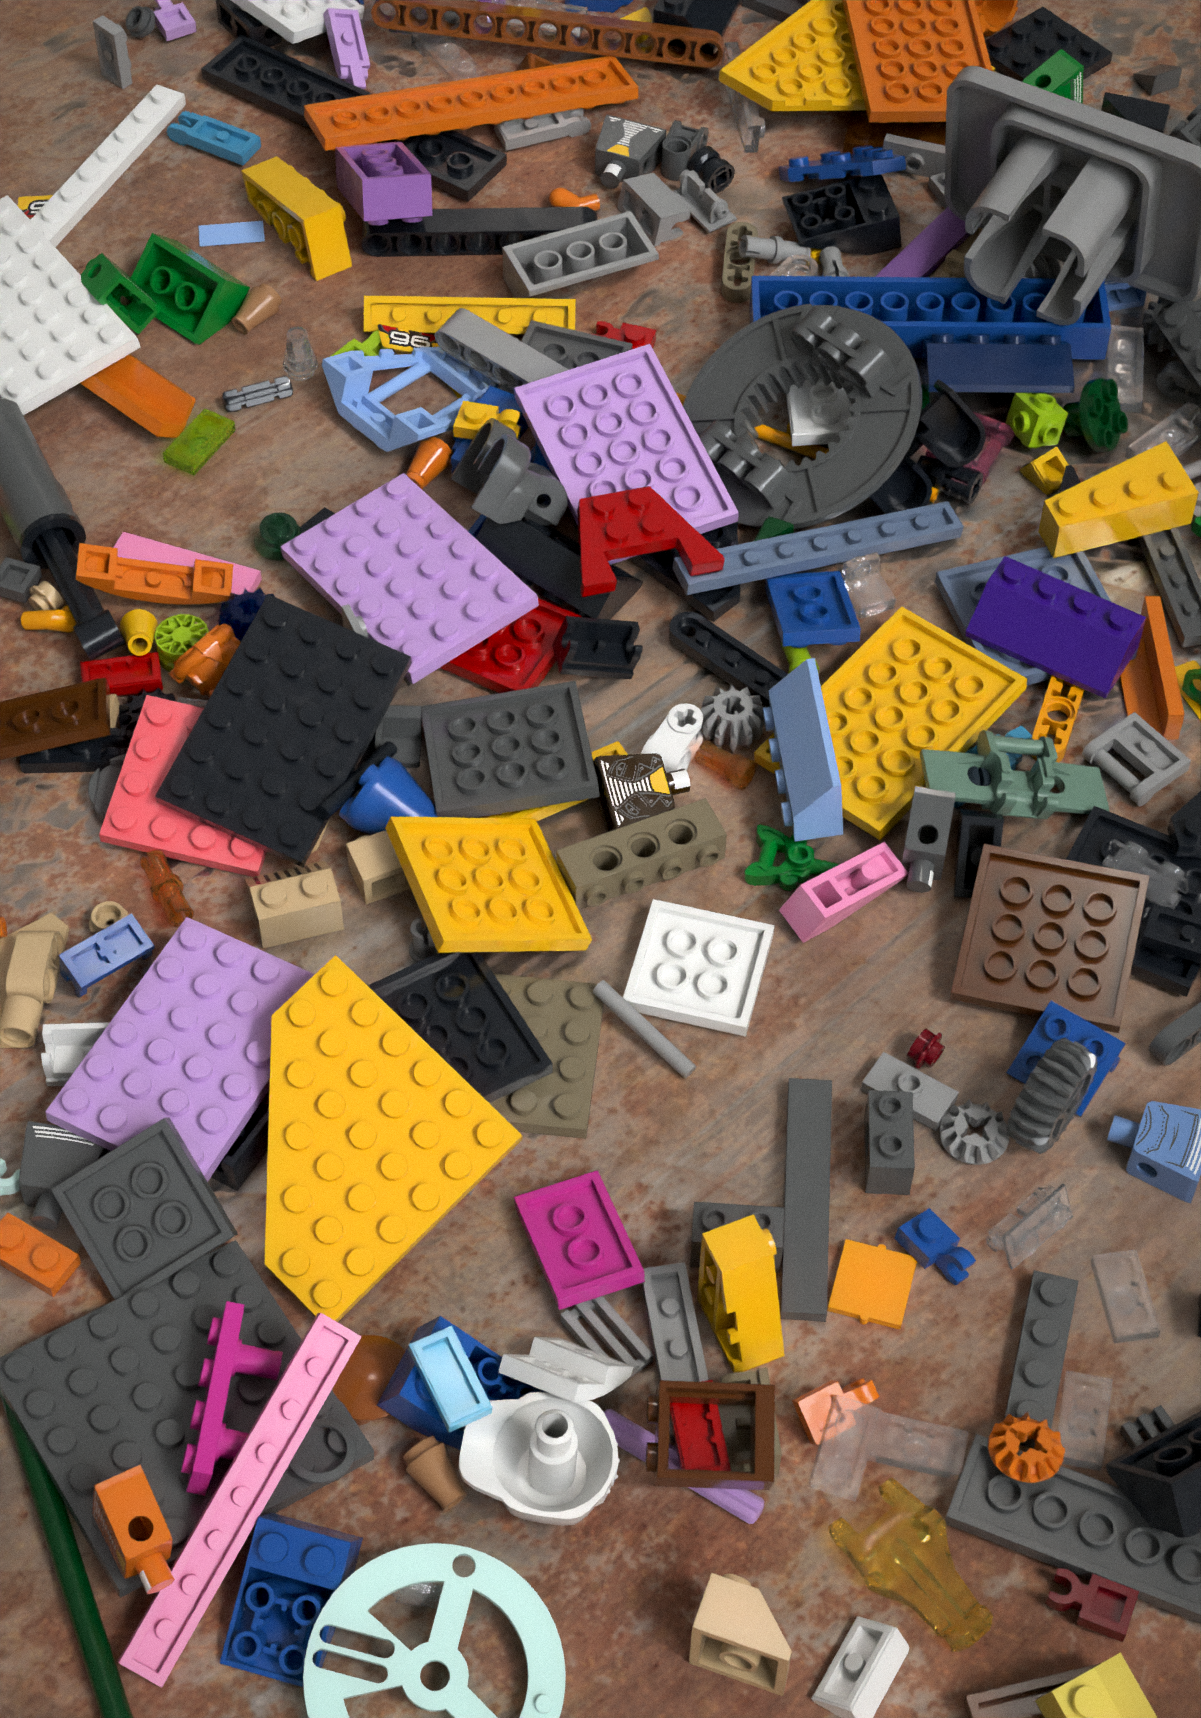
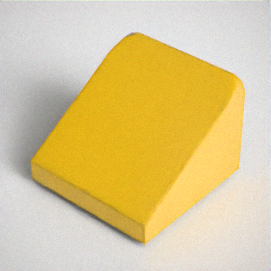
M1056 446L1021 468L1020 472L1042 492L1049 495L1060 488L1065 468L1069 465Z

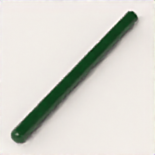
M0 1392V1399L101 1718H133L65 1503Z

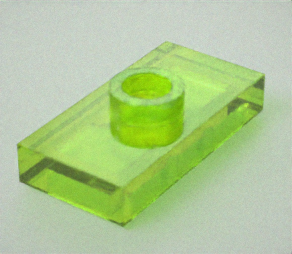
M204 408L163 452L164 463L195 476L236 431L235 421Z

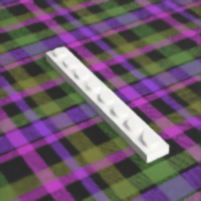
M156 84L31 219L33 224L54 247L63 240L186 105L185 94Z

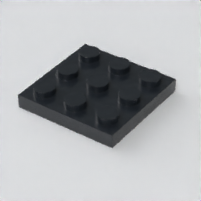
M1044 7L1037 9L985 40L991 66L995 67V71L1021 82L1061 49L1084 66L1083 80L1109 65L1113 54Z

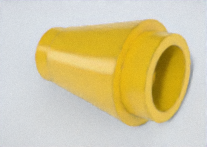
M143 609L129 611L122 617L119 625L120 633L129 651L134 655L143 656L151 650L155 639V631L158 627L157 619L153 614Z

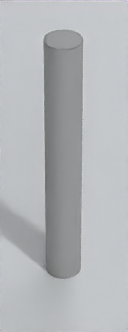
M604 980L596 985L592 993L682 1077L686 1079L692 1074L697 1066Z

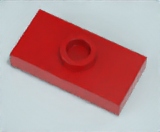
M158 652L147 653L143 656L130 655L80 662L82 682L106 678L110 694H116L117 696L141 693L142 688L147 692L155 691L158 687L163 690Z
M707 1380V1381H701V1382H713V1380ZM670 1403V1419L680 1469L731 1471L718 1404Z

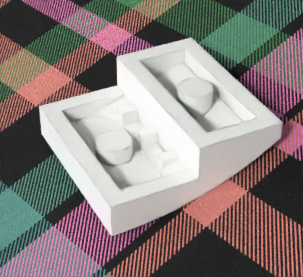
M534 1337L529 1355L503 1354L498 1372L570 1402L578 1403L601 1397L620 1386L631 1376L633 1366L561 1338Z

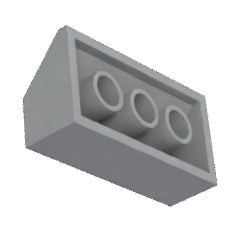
M631 211L502 247L503 279L514 298H528L659 259V253Z

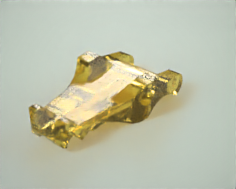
M889 1478L878 1487L882 1498L893 1507L860 1534L844 1518L839 1517L828 1526L830 1536L852 1561L868 1589L878 1595L911 1607L933 1629L937 1636H942L948 1642L952 1650L951 1652L968 1649L991 1629L993 1614L987 1607L978 1603L956 1571L948 1547L946 1521L935 1508L925 1505L897 1480Z

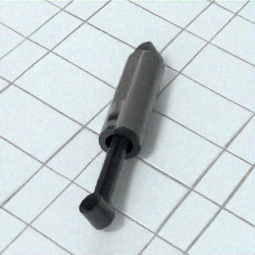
M0 398L1 516L9 533L14 537L16 547L22 559L26 563L40 566L41 569L50 570L76 622L73 628L89 659L92 661L126 644L109 610H104L93 587L75 580L79 543H85V529L78 515L73 511L72 504L63 486L56 480L19 406L14 401Z

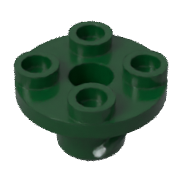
M1099 378L1088 381L1083 387L1080 401L1067 403L1063 407L1068 413L1063 427L1064 432L1070 437L1084 436L1089 446L1096 452L1113 450L1118 444L1120 435L1128 430V419L1126 414L1121 412L1117 397L1118 387L1113 379L1105 380Z

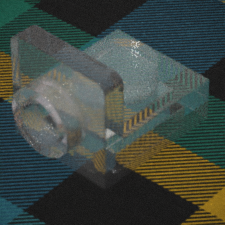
M877 552L865 556H857L843 564L842 578L853 608L860 619L895 608L896 598L879 573L881 558Z

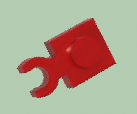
M597 321L596 334L593 335L632 343V349L650 344L653 348L656 342L657 330L624 322L621 328L617 329L608 322Z

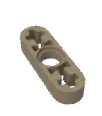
M747 222L734 223L727 229L721 294L726 300L733 303H741L750 299L751 276H754L756 258H743L739 255V239L743 235L758 236L756 227ZM736 259H742L747 261L748 263L745 265H736L733 264L731 261ZM734 279H741V285L734 286Z

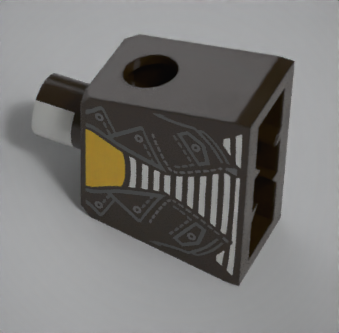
M657 753L598 756L593 761L600 797H597L606 833L673 810L675 808L673 795L690 791V779L686 769L666 772L662 757Z

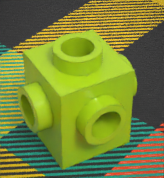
M1015 393L1005 426L1026 447L1038 449L1041 446L1058 445L1068 413L1056 402L1054 397L1047 393Z

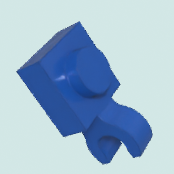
M930 1208L900 1226L894 1237L924 1269L935 1263L945 1277L954 1285L969 1277V1273L965 1269L976 1261L967 1249L957 1247L960 1238Z

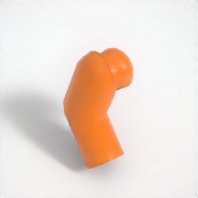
M556 188L549 195V201L553 207H588L594 211L600 210L597 194L578 197L565 188Z

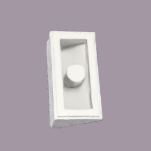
M857 1616L811 1698L814 1703L840 1718H873L909 1651V1645L898 1628Z

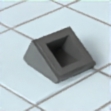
M1160 64L1136 72L1133 77L1152 96L1178 87L1182 68Z

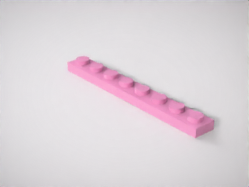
M321 1312L317 1314L170 1570L175 1579L174 1582L156 1593L117 1661L119 1664L162 1688L254 1527L258 1516L263 1511L362 1336Z

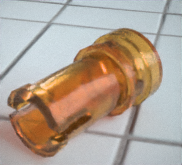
M705 740L699 746L700 749L708 752L712 757L709 758L697 751L695 755V762L697 764L703 765L722 775L725 781L739 790H744L751 783L757 769L755 761L745 758L740 754L733 755L712 744L709 740Z

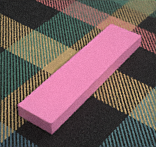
M126 532L121 534L113 547L118 548L117 557L189 567H194L195 559L233 564L231 598L228 601L247 606L262 580L260 570Z

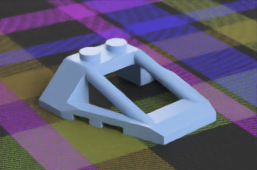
M441 347L413 348L412 354L394 355L392 349H380L378 356H364L362 350L348 351L324 358L322 361V368L339 415L386 452L453 430L454 422L463 401L474 402L478 397H482L490 386L499 387L498 383L447 354ZM410 367L369 392L373 371ZM429 372L434 373L462 395L461 398L433 415L422 407L394 415L380 404V402Z

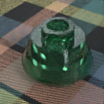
M281 512L269 514L262 519L255 534V548L262 556L270 560L285 561L280 546L302 534V529L289 514Z

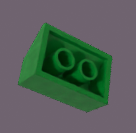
M155 233L151 234L131 276L162 308L155 317L199 345L231 322L242 306L250 289L249 286L179 241ZM126 292L122 295L132 302V296H129Z

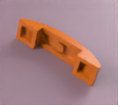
M79 543L75 580L95 589L125 598L163 604H209L228 601L231 598L233 564L195 559L194 567L117 557L118 548Z

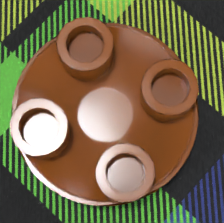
M361 1335L360 1341L332 1388L335 1396L345 1405L357 1425H365L372 1420L390 1415L378 1407L377 1403L403 1357L405 1350L399 1344L386 1337Z

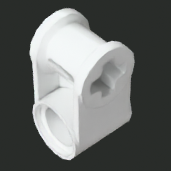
M688 703L674 706L657 731L647 740L641 754H660L666 772L683 768L687 770L689 763L703 744V733L701 731L703 714L701 710L695 705Z

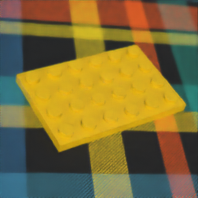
M901 606L821 685L841 782L843 818L878 840H881L911 809L915 786L926 788L920 751L927 749L965 753L977 741L979 733L982 730H987L1027 689V678ZM773 733L754 752V761L775 774V770H780L781 768L779 762L772 763L769 739L775 738Z

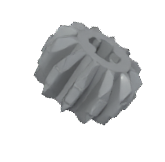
M732 684L728 691L716 687L713 696H705L702 702L703 725L701 728L703 729L705 740H714L717 749L723 745H729L732 752H734L739 744L749 749L752 740H760V736L763 733L764 707H762L760 695L750 696L748 687L738 691L735 690Z

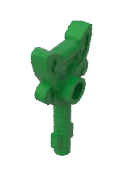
M759 824L756 828V842L760 847L758 861L747 867L744 872V879L748 885L761 886L779 883L783 890L792 891L796 889L798 883L806 882L811 874L820 875L840 865V863L815 859L814 850L811 846H807V840L795 842L794 835L789 838L772 827ZM776 852L784 853L785 860L777 867L773 866Z

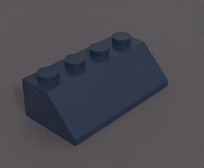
M933 333L932 339H923L921 383L928 392H938L933 386L939 379L955 392L1074 393L1071 345L1066 341H1061V335L1042 334L1039 337V341H1026L1025 335L1004 334L1003 340H989V334H968V340H953L954 334Z

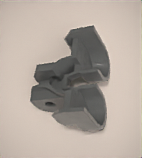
M494 418L487 420L479 429L450 477L453 481L477 494L470 506L472 509L499 524L520 521L524 516L541 525H557L568 506L567 493L559 480L545 466L530 462L531 453L529 447L517 440L513 429Z

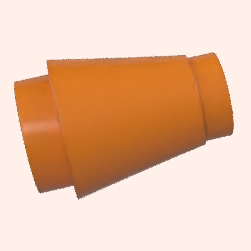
M433 436L429 437L426 441H421L406 475L423 490L424 487L450 465L451 448L444 441Z

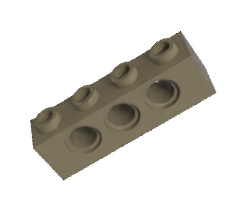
M704 798L556 850V863L578 910L589 906H599L607 900L625 893H636L645 886L662 880L675 879L687 871L714 865L719 860L725 858L727 834L707 799Z

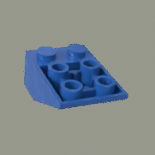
M442 1316L418 1327L409 1343L411 1344L452 1326L489 1401L520 1399L529 1393L546 1392L499 1373L502 1357ZM407 1347L377 1406L414 1431L428 1437L434 1436L437 1441L461 1451L465 1426L448 1433Z
M275 1513L258 1516L220 1664L303 1687L305 1655L314 1624L331 1595L354 1573L363 1538ZM323 1627L319 1633L321 1640L330 1644L336 1627ZM321 1650L313 1655L312 1660L315 1666L322 1668L327 1651Z

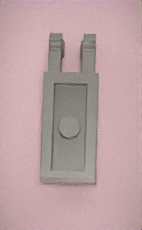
M580 108L533 116L531 119L520 118L503 121L501 124L494 125V131L505 151L568 135L570 137L584 135L589 132L592 125L587 116L584 117V110Z

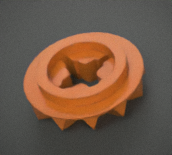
M1028 1412L1022 1417H1014L1008 1414L1002 1422L994 1424L988 1439L989 1455L995 1466L1002 1473L1017 1481L1026 1483L1045 1481L1059 1471L1063 1462L1065 1448L1061 1444L1060 1432L1052 1431L1048 1427L1047 1418L1039 1422L1031 1419ZM1027 1439H1034V1449L1030 1448L1019 1456L1020 1442L1024 1443Z

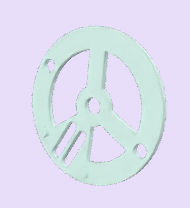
M441 1543L417 1544L393 1550L369 1561L356 1570L336 1589L321 1610L310 1635L304 1661L303 1688L308 1718H350L344 1699L401 1686L409 1701L425 1711L439 1712L446 1710L453 1718H498L467 1687L469 1680L468 1666L463 1655L457 1650L472 1591L491 1601L503 1612L521 1641L527 1663L528 1679L525 1702L519 1718H559L565 1694L566 1673L562 1644L556 1625L547 1607L529 1583L512 1568L486 1553L469 1547ZM459 1556H468L474 1562L475 1570L468 1577H460L453 1571L452 1563ZM421 1583H444L429 1641L417 1646L412 1651L368 1612L380 1600L399 1589ZM333 1626L388 1641L393 1645L394 1653L389 1658L373 1656L325 1643L321 1640L319 1633L323 1627ZM323 1650L382 1666L386 1669L388 1677L382 1683H374L319 1668L314 1665L312 1658L316 1652ZM430 1662L442 1663L448 1669L449 1682L441 1690H429L421 1682L420 1672Z

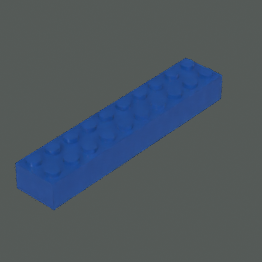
M751 276L750 324L771 313L793 306L812 304V306H841L863 312L882 321L903 340L913 358H922L923 339H932L933 333L954 334L953 340H968V334H989V340H1003L1004 334L1025 335L1026 341H1039V337L1042 334L1061 335V341H1066L1071 345L1072 359L1105 360L1111 333L1105 281H1103L1078 321L1071 325H1058L1037 317L1038 308L1056 281L1053 278H1022L1004 304L979 293L970 285L967 278Z

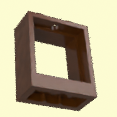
M659 1380L656 1394H648L647 1423L655 1424V1442H647L646 1472H654V1486L770 1490L774 1483L775 1385ZM670 1403L751 1406L750 1472L668 1469Z

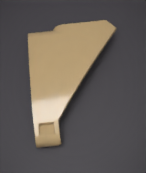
M51 912L8 934L6 937L0 938V1048H29L33 1046L36 1041L44 1003H51L53 1000L60 972L59 954L65 951L69 927Z

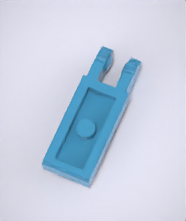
M183 111L178 116L179 124L171 123L166 129L169 139L175 143L177 142L179 145L185 146L187 144L242 166L261 147L259 135L206 115L201 116L189 111Z

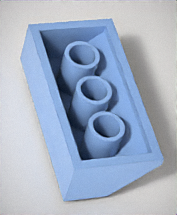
M815 658L806 659L769 690L770 707L763 708L766 731L773 730L775 737L769 739L772 763L779 762L781 768L780 770H775L778 794H786L787 802H781L784 827L792 826L795 842L843 835L841 782Z

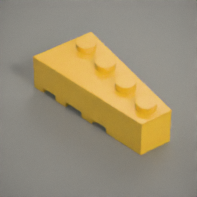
M278 156L241 170L248 201L269 226L274 224L278 237L284 244L292 243L297 250L295 251V257L300 263L309 262L311 266L310 274L316 281L352 267L343 223L346 221V214L339 202H335L324 190L317 188L307 177H303L292 165H288Z
M1165 441L1045 500L1038 532L1052 557L1057 558L1191 524L1199 492L1171 447Z

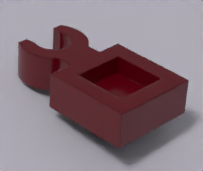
M1058 1568L1053 1581L1064 1585L1069 1593L1067 1595H1059L1056 1592L1050 1591L1046 1604L1057 1611H1067L1071 1608L1080 1612L1076 1621L1077 1625L1123 1642L1139 1591L1093 1573L1089 1584L1085 1585L1080 1583L1079 1578L1072 1571Z

